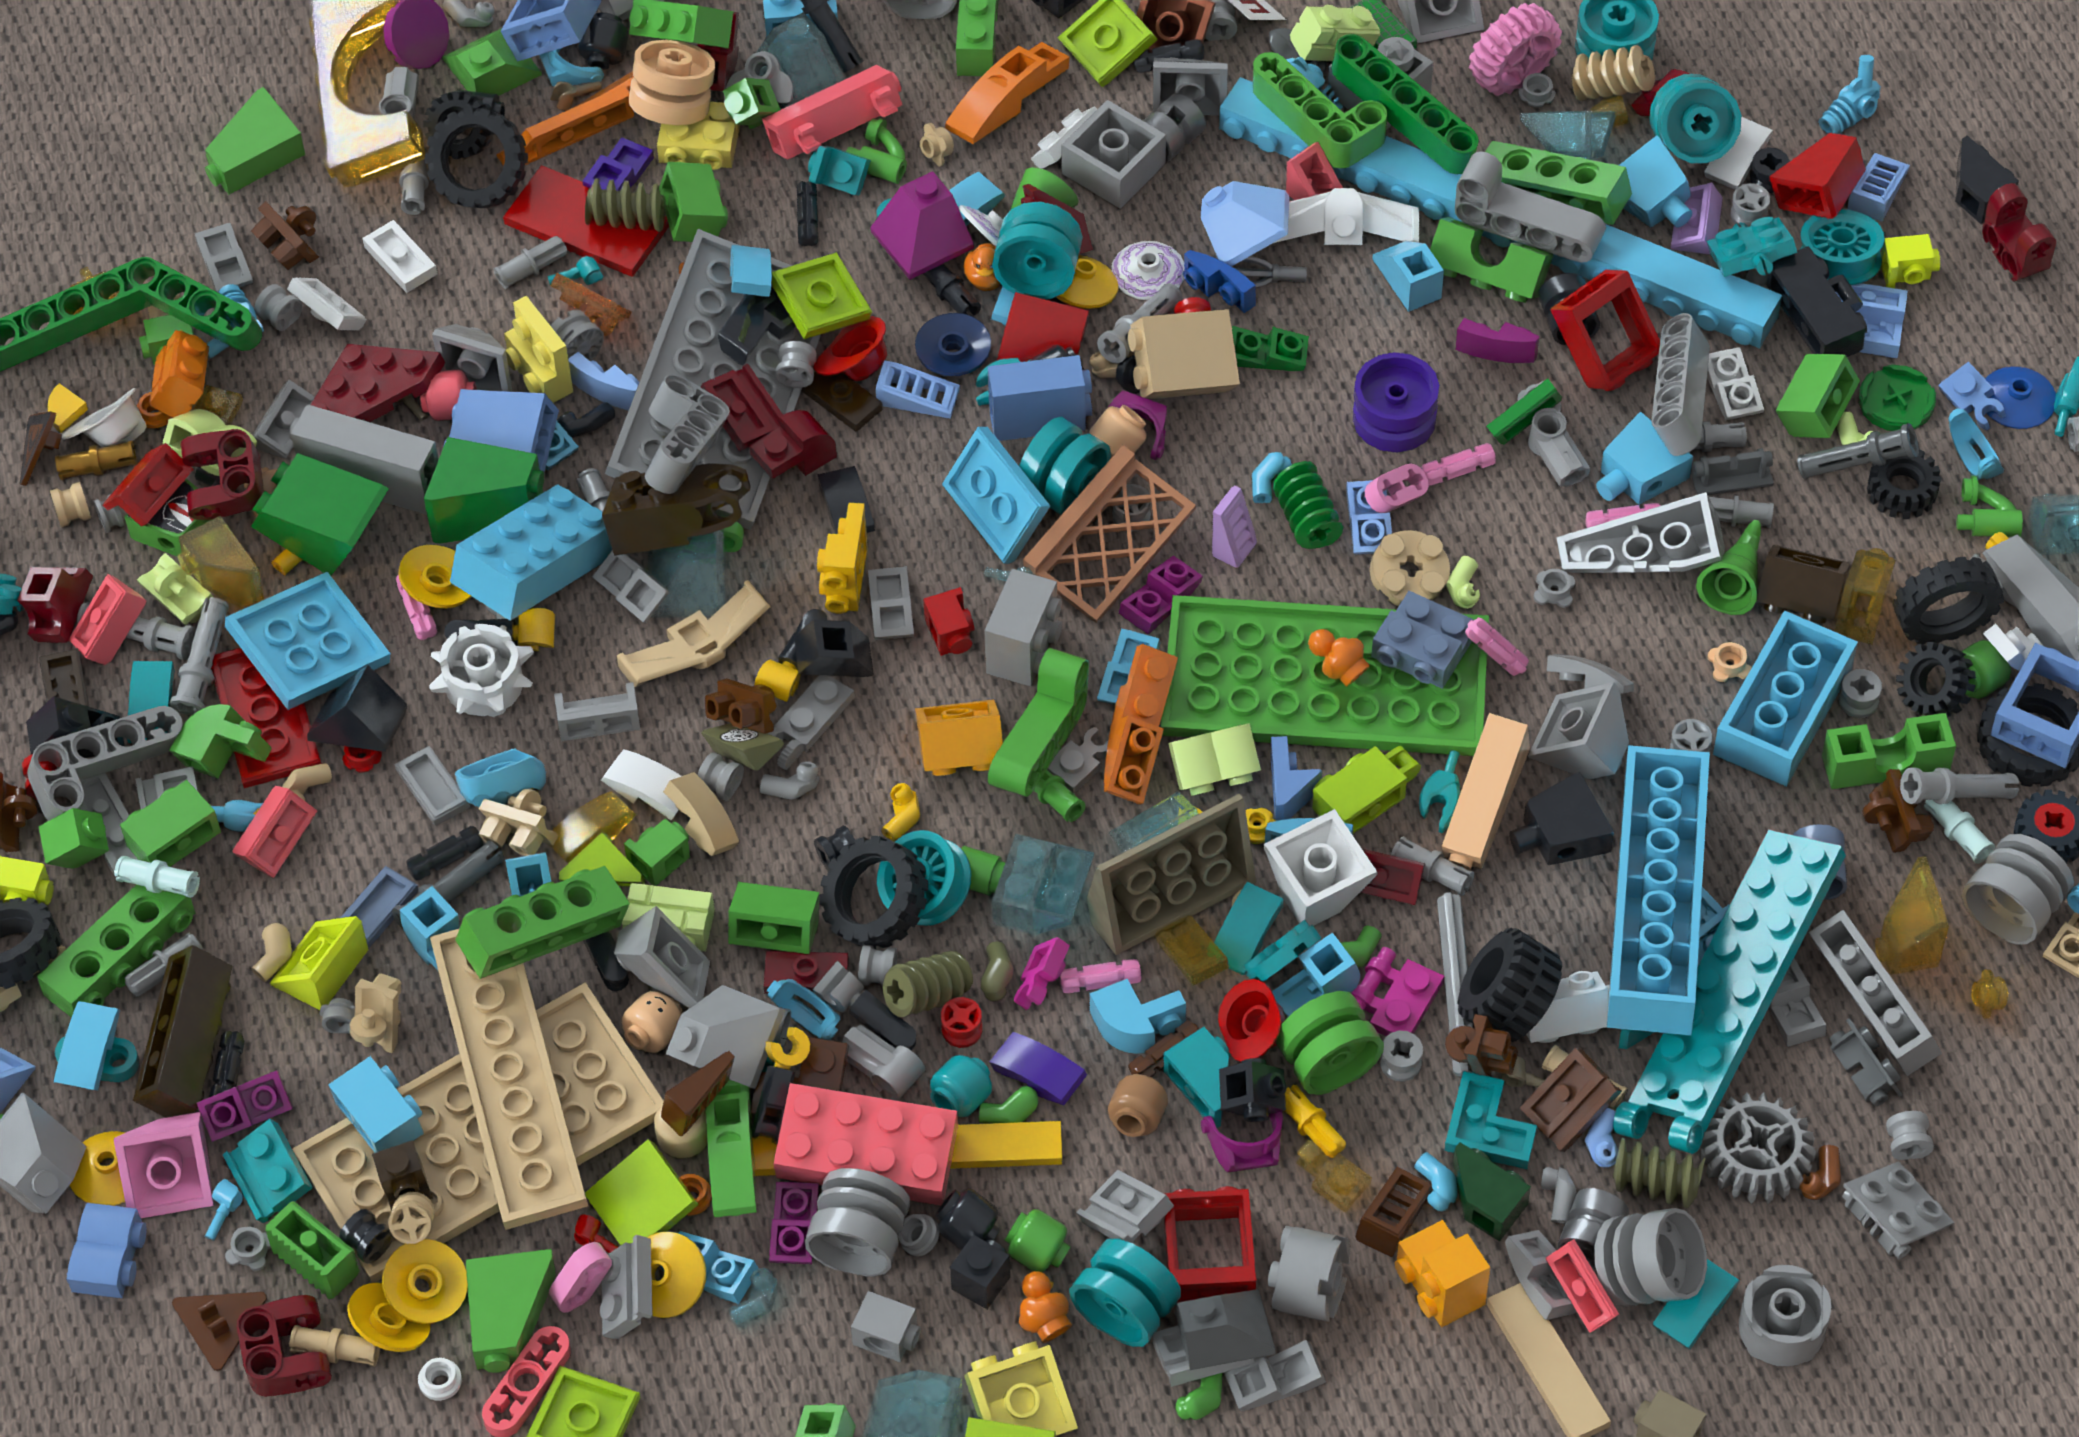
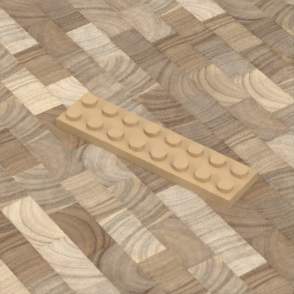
M459 929L431 936L433 952L505 1230L587 1207L588 1202L524 963L480 979L455 941Z

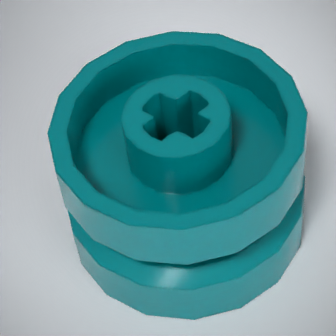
M1583 0L1579 9L1575 40L1577 55L1584 53L1589 59L1592 52L1598 51L1603 56L1604 51L1609 49L1614 51L1616 55L1619 48L1625 47L1630 52L1632 46L1638 45L1641 47L1644 55L1648 56L1652 61L1659 22L1656 4L1652 0Z
M1683 74L1669 80L1657 91L1651 104L1650 124L1654 135H1657L1666 148L1676 157L1689 163H1709L1723 157L1734 146L1741 132L1742 115L1737 100L1716 81L1701 74ZM1699 114L1698 119L1694 121L1693 118Z
M1044 202L1023 203L1011 209L1003 218L994 253L992 267L996 279L1005 289L1013 294L1017 292L1041 299H1052L1063 294L1073 282L1083 239L1079 224L1067 211L1056 205Z
M1057 417L1045 424L1035 435L1026 449L1019 467L1049 503L1050 509L1062 515L1110 460V446L1090 433L1082 435L1081 428L1063 417Z
M1107 1239L1091 1258V1268L1084 1269L1069 1288L1070 1299L1079 1313L1097 1329L1123 1344L1132 1347H1143L1159 1328V1317H1165L1180 1299L1181 1287L1165 1265L1149 1252L1121 1239Z

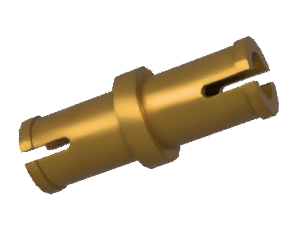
M133 441L101 448L98 445L89 446L87 451L55 456L57 472H60V480L90 473L99 476L104 475V470L137 465L136 451L132 449L134 448Z

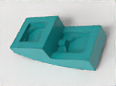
M133 661L128 716L158 706L170 707L169 703L172 696L175 674L173 661Z
M1246 882L1213 943L1208 959L1241 975H1245L1247 971L1243 965L1254 958L1262 948L1266 933L1283 908V898Z
M1707 1259L1704 1284L1698 1294L1686 1300L1667 1302L1653 1322V1325L1688 1349H1691L1714 1315L1717 1316L1740 1280Z

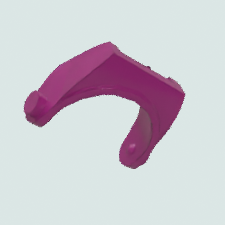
M1121 391L1108 407L1120 408L1122 405H1126L1140 417L1151 421L1156 428V440L1151 450L1150 458L1154 460L1161 458L1165 449L1167 406L1126 391Z
M1282 1111L1269 1114L1273 1133L1268 1138L1254 1143L1237 1142L1227 1138L1217 1130L1212 1116H1205L1201 1120V1129L1203 1134L1207 1133L1215 1156L1227 1173L1275 1166L1279 1162L1283 1122Z

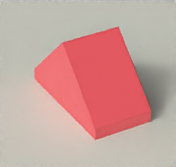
M1319 142L1313 143L1287 161L1286 192L1294 200L1331 192L1334 188H1343Z

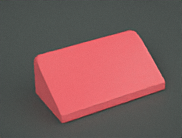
M108 574L71 634L69 641L78 648L86 659L106 665L114 658L144 608L146 600L113 575Z
M275 786L232 852L261 872L274 878L317 813V810L290 789Z
M1575 1239L1545 1258L1589 1333L1608 1324L1619 1315Z

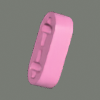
M1412 463L1405 464L1380 475L1367 484L1365 498L1370 507L1376 512L1388 513L1413 502L1425 494L1429 487L1428 479L1419 466ZM1403 481H1408L1410 486L1405 487ZM1388 489L1390 495L1385 496L1383 491Z
M592 1242L575 1251L551 1285L549 1295L561 1312L568 1313L587 1302L609 1271L612 1260L600 1243Z

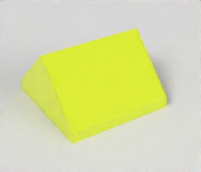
M357 916L315 922L292 952L291 958L280 968L269 984L320 1010L322 1005L329 1004L369 950L362 921Z

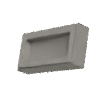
M430 746L394 764L397 773L435 826L470 808V803L462 796L458 785Z

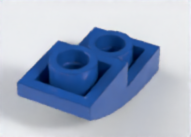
M1189 250L1184 253L1183 276L1193 290L1200 289L1208 298L1219 291L1221 297L1228 305L1233 306L1235 304L1243 313L1256 306V285L1238 270L1200 252Z

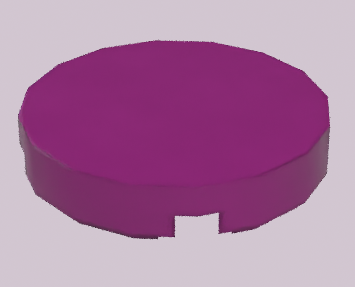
M398 0L400 2L395 7H391L386 14L383 28L386 47L388 51L393 52V55L397 58L394 60L401 66L408 67L409 69L430 68L440 61L447 50L449 41V26L443 9L434 0Z

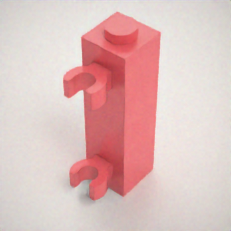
M875 65L764 117L762 121L771 147L776 154L788 160L803 152L809 154L817 150L822 143L854 129L873 118L875 119L879 116L887 117L897 112L898 107L902 106L899 96L901 85L893 72Z

